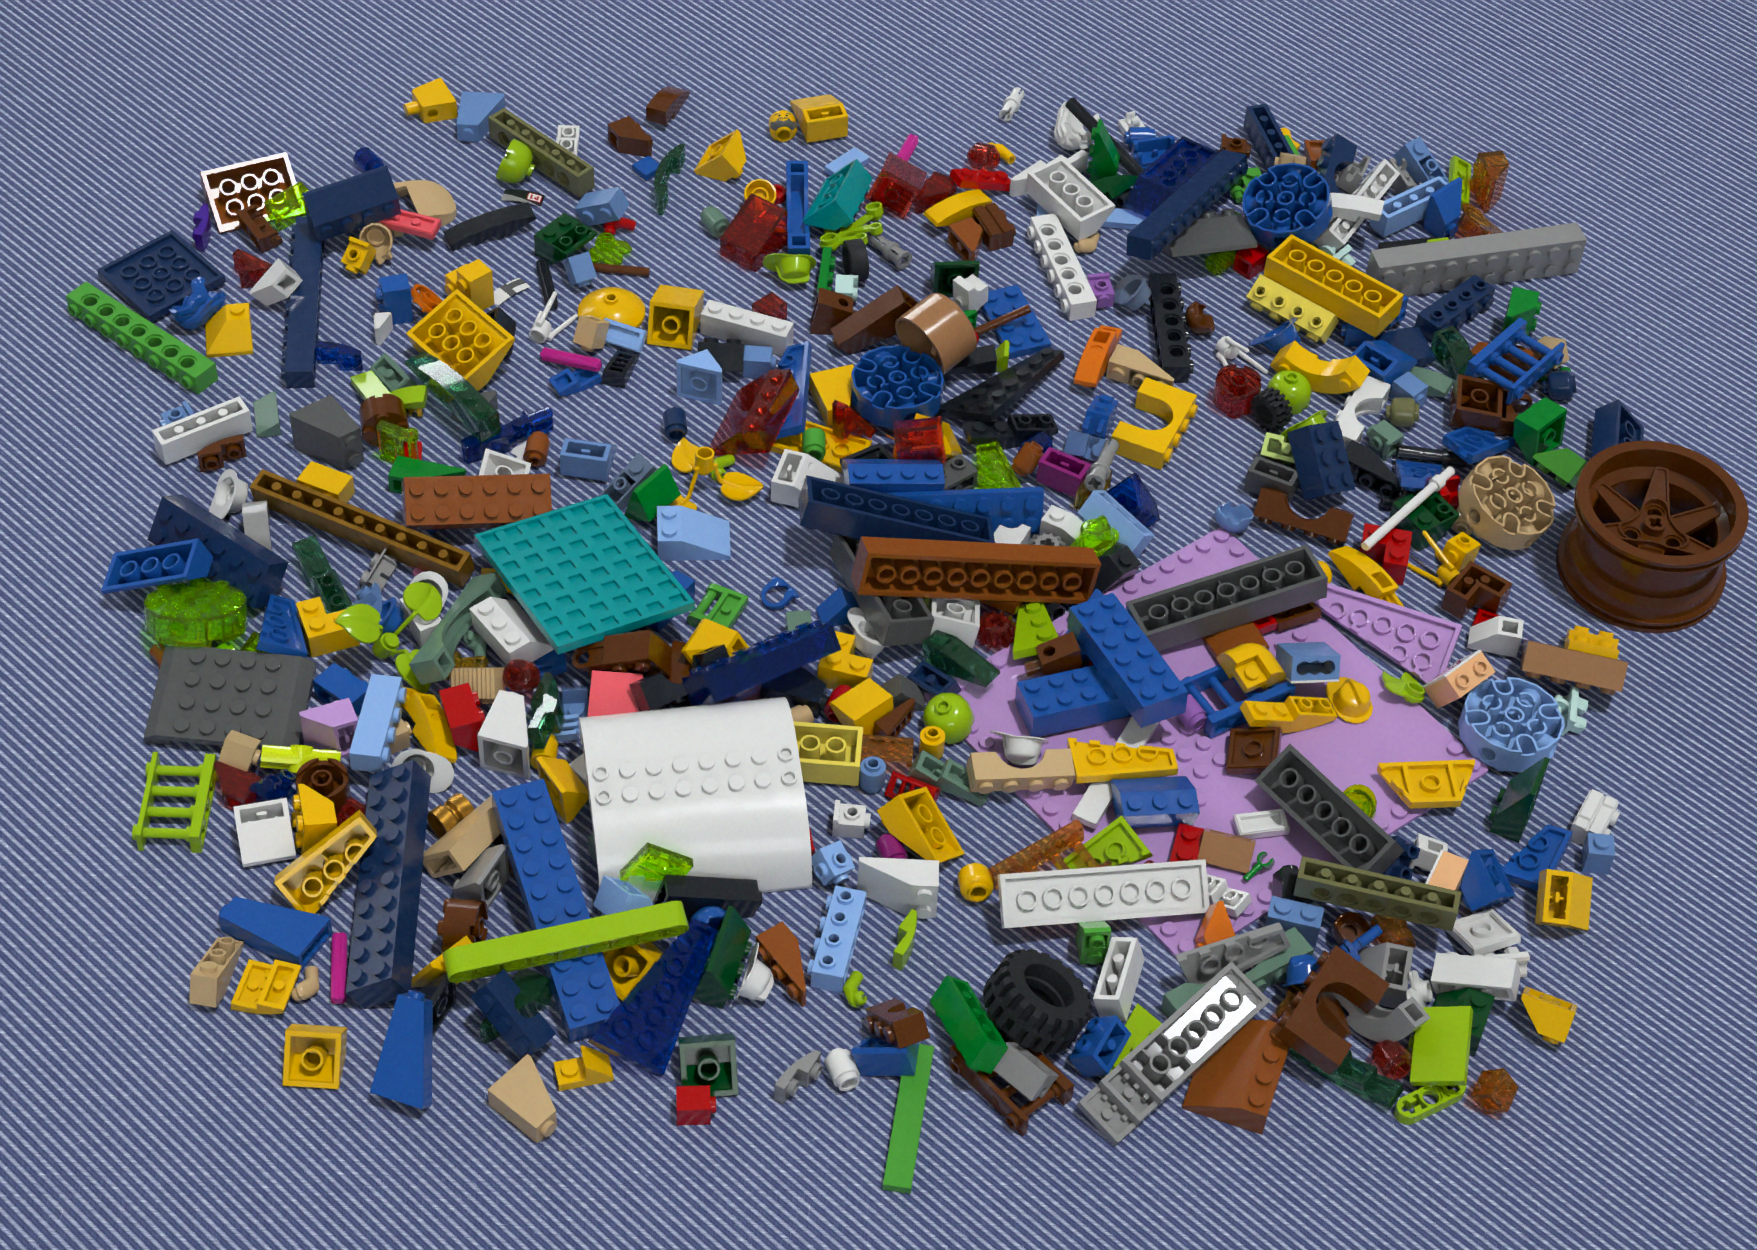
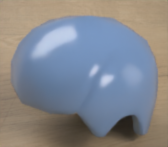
M1230 501L1224 505H1219L1214 513L1218 525L1230 533L1243 532L1254 517L1253 512L1246 505L1240 504L1237 507H1232Z

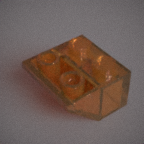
M1503 151L1478 153L1476 162L1473 164L1474 172L1472 179L1469 180L1470 190L1473 191L1477 205H1480L1484 214L1489 213L1502 196L1509 168V162Z

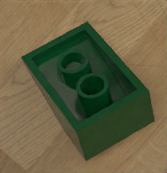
M1544 757L1512 778L1506 789L1501 788L1496 800L1500 805L1499 807L1493 806L1488 819L1493 822L1490 829L1491 833L1518 843L1520 842L1534 809L1550 761L1549 758Z

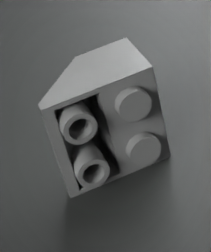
M1386 942L1358 951L1361 957L1359 962L1390 984L1378 1005L1396 1008L1404 1002L1414 948Z

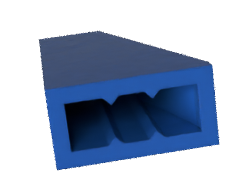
M234 897L229 904L224 905L218 915L222 932L239 941H244L245 944L276 960L301 965V971L333 935L331 919L326 916L240 897Z
M409 990L408 993L398 994L370 1093L424 1109L431 1107L433 1001L425 999V994L422 992Z

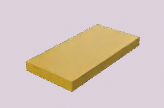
M806 420L805 430L819 428L825 432L826 454L820 462L838 473L844 474L840 465L841 458L872 446V441ZM803 432L795 436L791 435L770 441L768 443V450L778 454H783L784 449L802 452Z

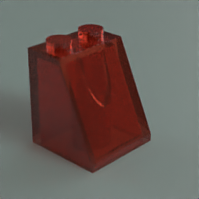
M889 152L866 199L871 202H881L884 209L904 219L920 193L927 172Z
M751 193L721 236L720 255L757 272L764 266L762 261L765 256L778 253L787 244L788 211Z

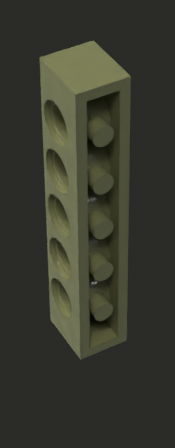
M502 108L488 117L489 137L506 149H508L513 139L527 145L532 151V164L535 165V168L576 196L581 197L595 187L593 166L507 109Z
M1302 856L1293 895L1452 931L1458 914L1461 892Z

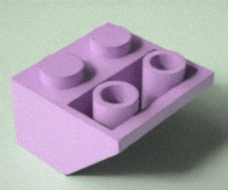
M349 698L299 712L304 745L312 746L314 749L341 751V759L349 757V751L358 723V718Z

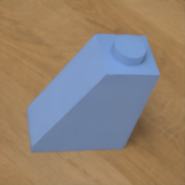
M462 91L456 123L458 141L479 142L489 131L488 117L505 108V93Z

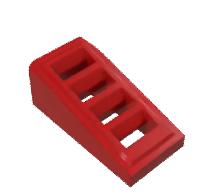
M892 771L885 796L895 798L897 795L903 794L906 784L910 783L908 792L915 790L916 786L920 788L927 787L935 803L937 802L941 790L940 787ZM897 779H900V780H902V782H901V785H900V788H899V791H898V794H897V793H894L893 791H894V788H895Z

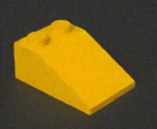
M927 787L897 795L877 810L882 824L889 833L925 860H936L940 864L965 854Z

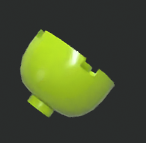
M513 139L506 151L505 157L500 163L496 178L508 183H519L526 176L531 177L535 165L532 164L533 154L530 148L524 143Z
M1285 370L1276 373L1269 380L1267 388L1273 387L1274 390H1280V395L1282 393L1285 395L1284 399L1289 400L1288 406L1292 407L1291 413L1293 415L1302 413L1304 408L1309 407L1311 386L1303 374L1297 371Z
M941 693L934 696L927 703L923 712V723L925 727L937 726L945 732V742L947 744H955L962 741L972 731L971 727L975 717L970 704L962 696L955 693Z

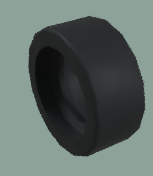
M861 238L845 240L842 244V261L845 275H858V282L866 281L869 277V260L864 241Z

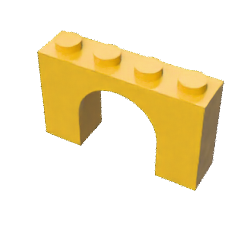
M1146 377L1137 391L1135 408L1157 415L1169 425L1158 430H1147L1120 421L1111 435V439L1119 443V449L1116 454L1161 470L1165 462H1170L1173 448L1179 446L1182 432H1187L1190 418H1195L1197 414V395Z

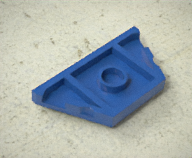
M1465 426L1444 434L1442 444L1467 463L1473 464L1514 447L1516 440L1511 436L1508 439L1500 440L1494 438V432Z

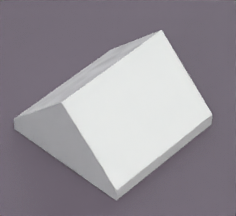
M486 448L479 475L529 474L531 463Z

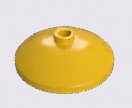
M600 288L589 293L581 300L578 306V319L579 316L592 315L603 320L608 318L639 328L645 319V305L639 296L624 288Z

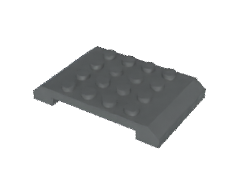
M180 644L165 647L143 739L145 743L171 745V742L175 741L223 746L227 735L231 730L261 740L259 750H262V744L288 747L290 745H301L303 735L299 712L309 708L313 680L315 679L317 669L316 662L302 656Z

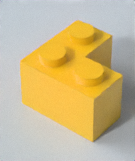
M480 259L445 274L446 285L444 289L448 296L458 289L481 310L495 304L492 270Z
M320 597L296 602L300 626L311 658L360 645L359 641L355 640L343 627L335 623L337 617L344 610L326 614Z
M831 630L818 665V679L824 682L827 688L835 689L839 685H847L853 688L867 678L872 679L873 659L855 655V635Z

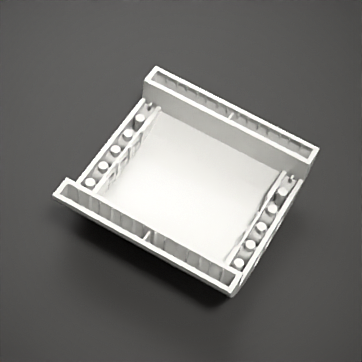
M785 697L578 718L581 744H583L598 870V890L603 875L625 879L650 897L653 902L665 874L757 880L758 889L762 893L812 888V858L806 797L793 718L789 703Z

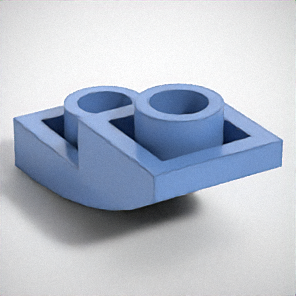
M376 582L370 587L365 585L356 593L357 598L354 605H370L381 615L382 596L379 585Z

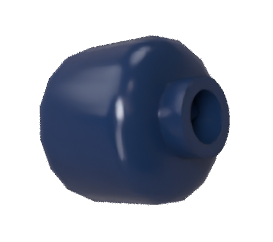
M1568 370L1549 372L1547 380L1543 381L1544 394H1549L1551 401L1571 399L1573 393H1577L1575 375H1571Z

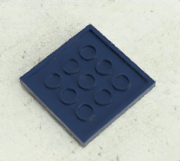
M173 230L97 269L98 276L150 322L170 313L168 309H172L173 306H182L184 298L192 294L191 282L193 279L199 276L205 278L204 286L208 292L226 282L225 275Z

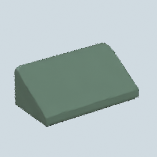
M386 353L369 368L390 391L418 385Z
M273 391L253 402L257 438L281 435L276 391Z

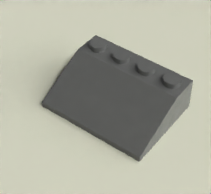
M1230 208L1223 209L1222 213L1214 214V211H1205L1166 246L1162 252L1171 257L1256 248L1257 242L1243 215Z

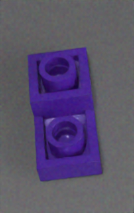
M203 203L193 217V223L196 227L193 230L192 239L195 241L196 250L205 252L211 238V221L208 205Z

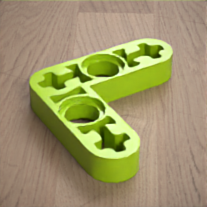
M1414 1035L1410 1037L1407 1046V1053L1411 1059L1413 1054ZM1466 1085L1450 1086L1451 1088L1456 1087L1457 1092L1454 1089L1449 1090L1448 1086H1424L1401 1097L1396 1104L1394 1116L1404 1125L1414 1124L1459 1102L1463 1098ZM1432 1095L1438 1102L1436 1104H1428L1424 1101L1423 1096ZM1403 1107H1404L1406 1110H1410V1109L1414 1108L1412 1114H1411L1409 1111H1405V1112L1402 1111V1110H1403Z

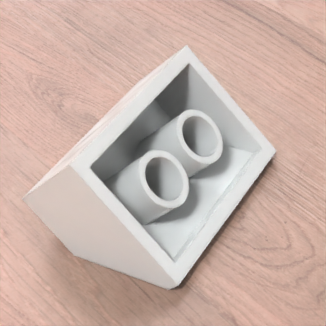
M489 597L469 608L473 628L513 673L554 650L532 619L513 600Z

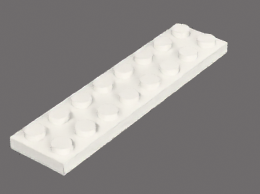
M1206 859L997 875L1002 929L1206 913L1210 906Z

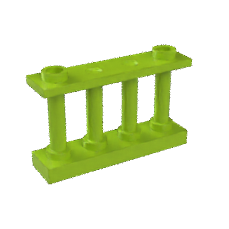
M158 752L152 753L151 762L146 763L145 773L147 781L138 823L134 824L132 828V839L136 840L139 851H144L147 838L185 839L186 842H190L192 853H203L219 771L216 754H205L204 762L199 764V766L161 765ZM160 775L189 776L200 779L199 784H195V787L158 786ZM156 796L194 797V800H196L195 805H191L190 808L154 806ZM151 817L190 818L191 826H187L186 829L149 827Z

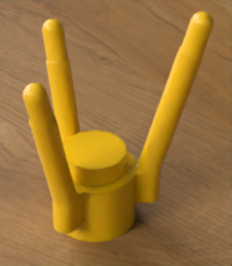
M1423 531V536L1434 549L1435 556L1442 564L1436 571L1438 577L1408 563L1407 567L1435 582L1439 587H1442L1444 584L1448 587L1460 572L1447 559L1429 534Z

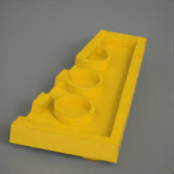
M1067 738V747L1071 748L1076 784L1111 781L1112 779L1171 776L1178 773L1174 750L1171 748L1140 745L1138 748H1131L1124 743H1115V746L1100 744V741L1089 740V743L1077 742V738Z

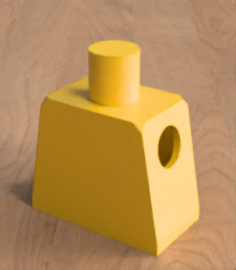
M442 78L414 88L411 91L412 102L403 104L407 116L418 113L424 123L458 117L457 102Z

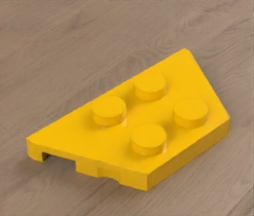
M1475 759L1378 763L1377 772L1409 809L1460 807L1475 766Z

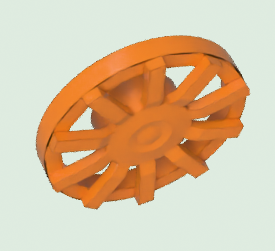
M415 284L411 288V296L414 298L413 302L422 308V312L430 313L442 302L437 294L421 284Z

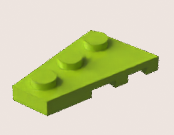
M1030 602L1022 605L1018 610L1013 660L1036 655L1035 648L1037 645L1059 637L1043 602Z

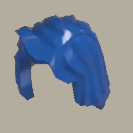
M199 276L192 280V294L184 298L182 306H173L172 309L168 310L175 317V321L183 328L197 329L199 326L204 325L223 306L226 300L224 291L222 290L220 293L208 292L204 286L205 278Z

